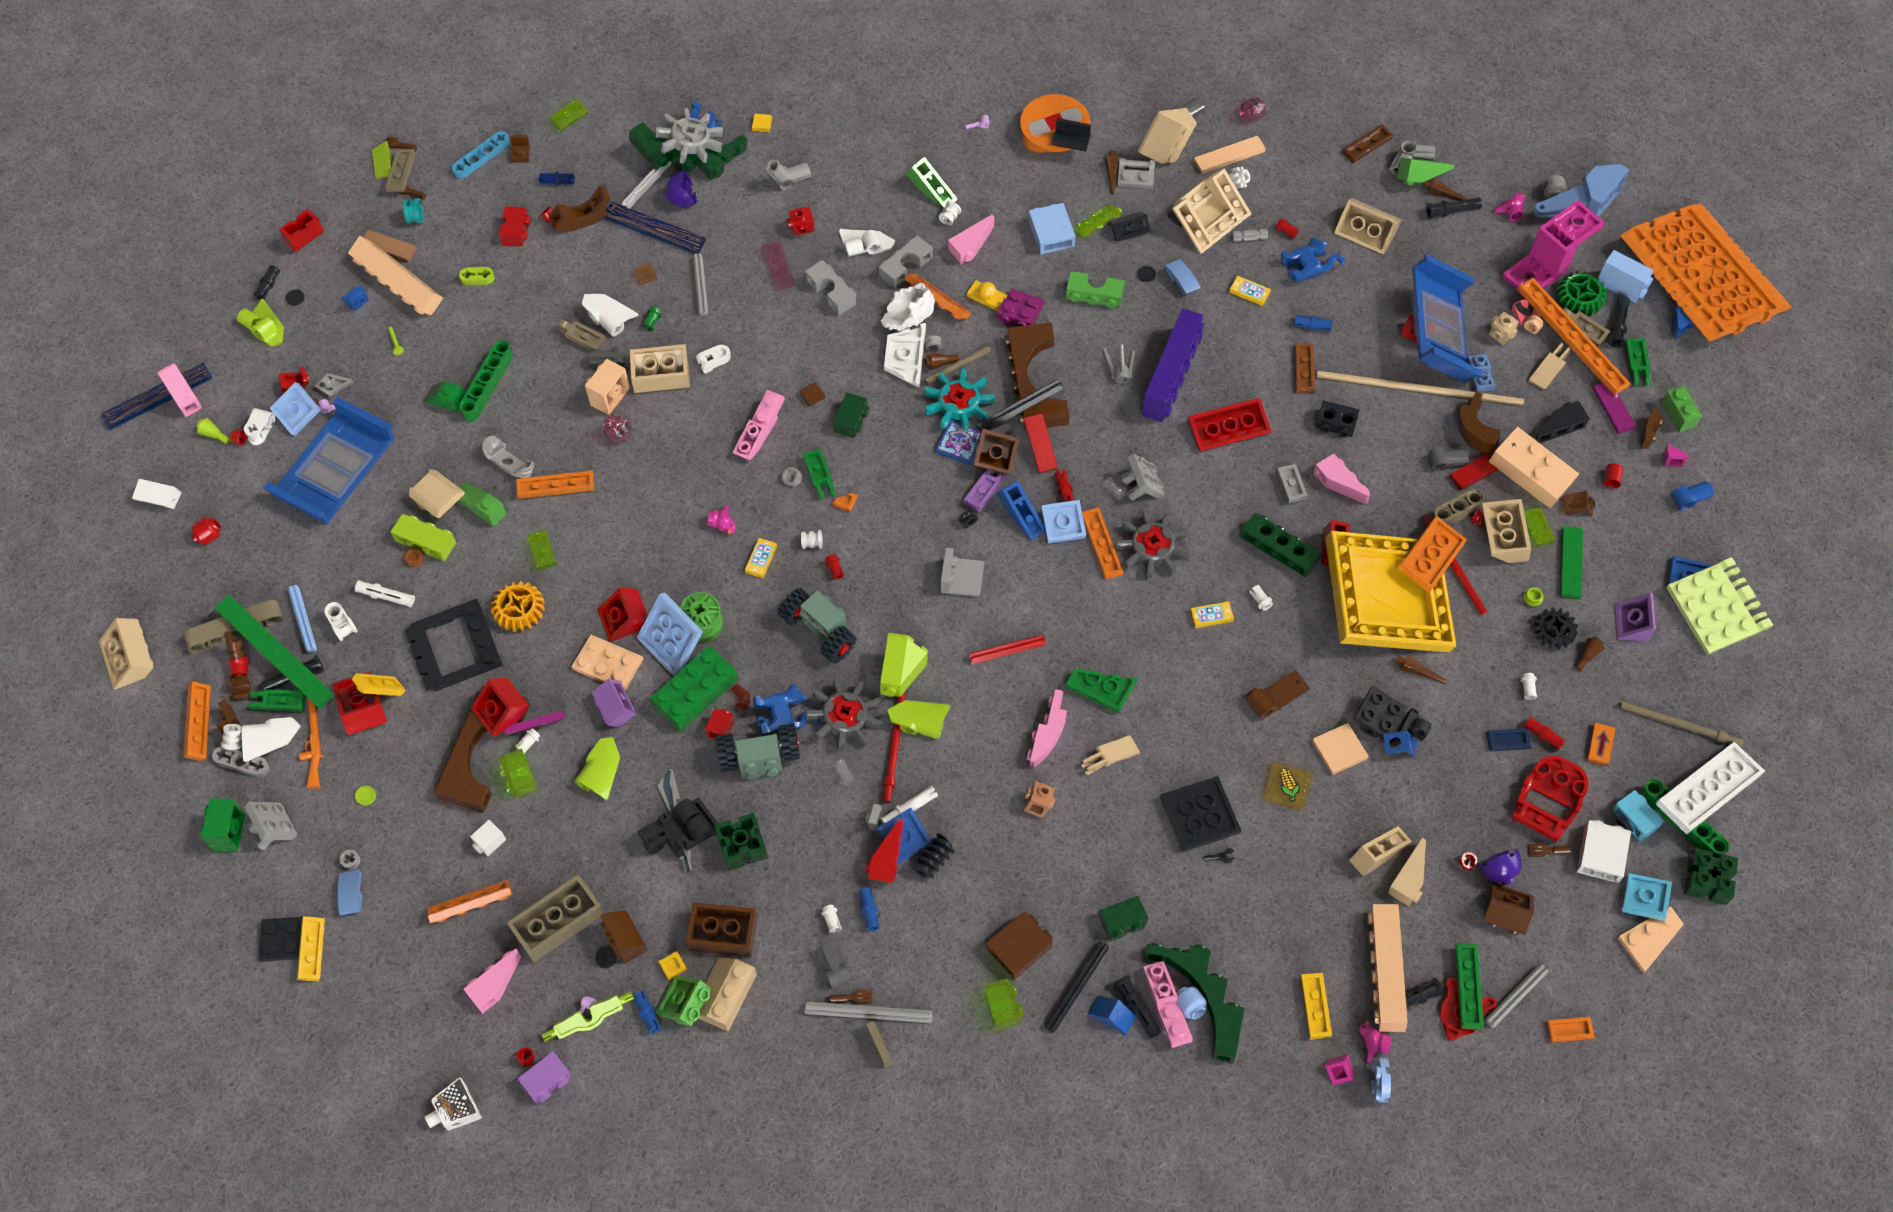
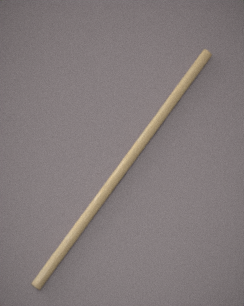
M1318 370L1316 378L1467 399H1473L1475 394L1472 391ZM1482 393V401L1523 406L1524 404L1523 398Z

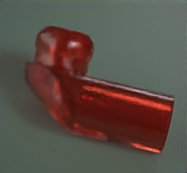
M736 683L731 689L738 696L736 707L741 711H746L750 707L751 695Z

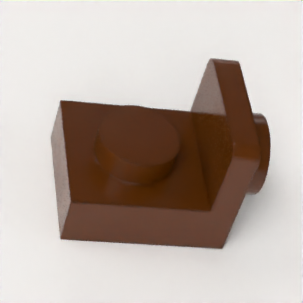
M510 136L511 162H529L530 143L528 136Z
M225 699L218 704L221 708L219 714L223 721L217 723L216 727L223 734V727L225 725H241Z

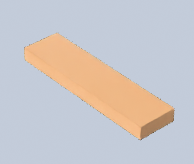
M1255 136L1194 157V163L1200 173L1204 174L1265 152V147L1260 138Z

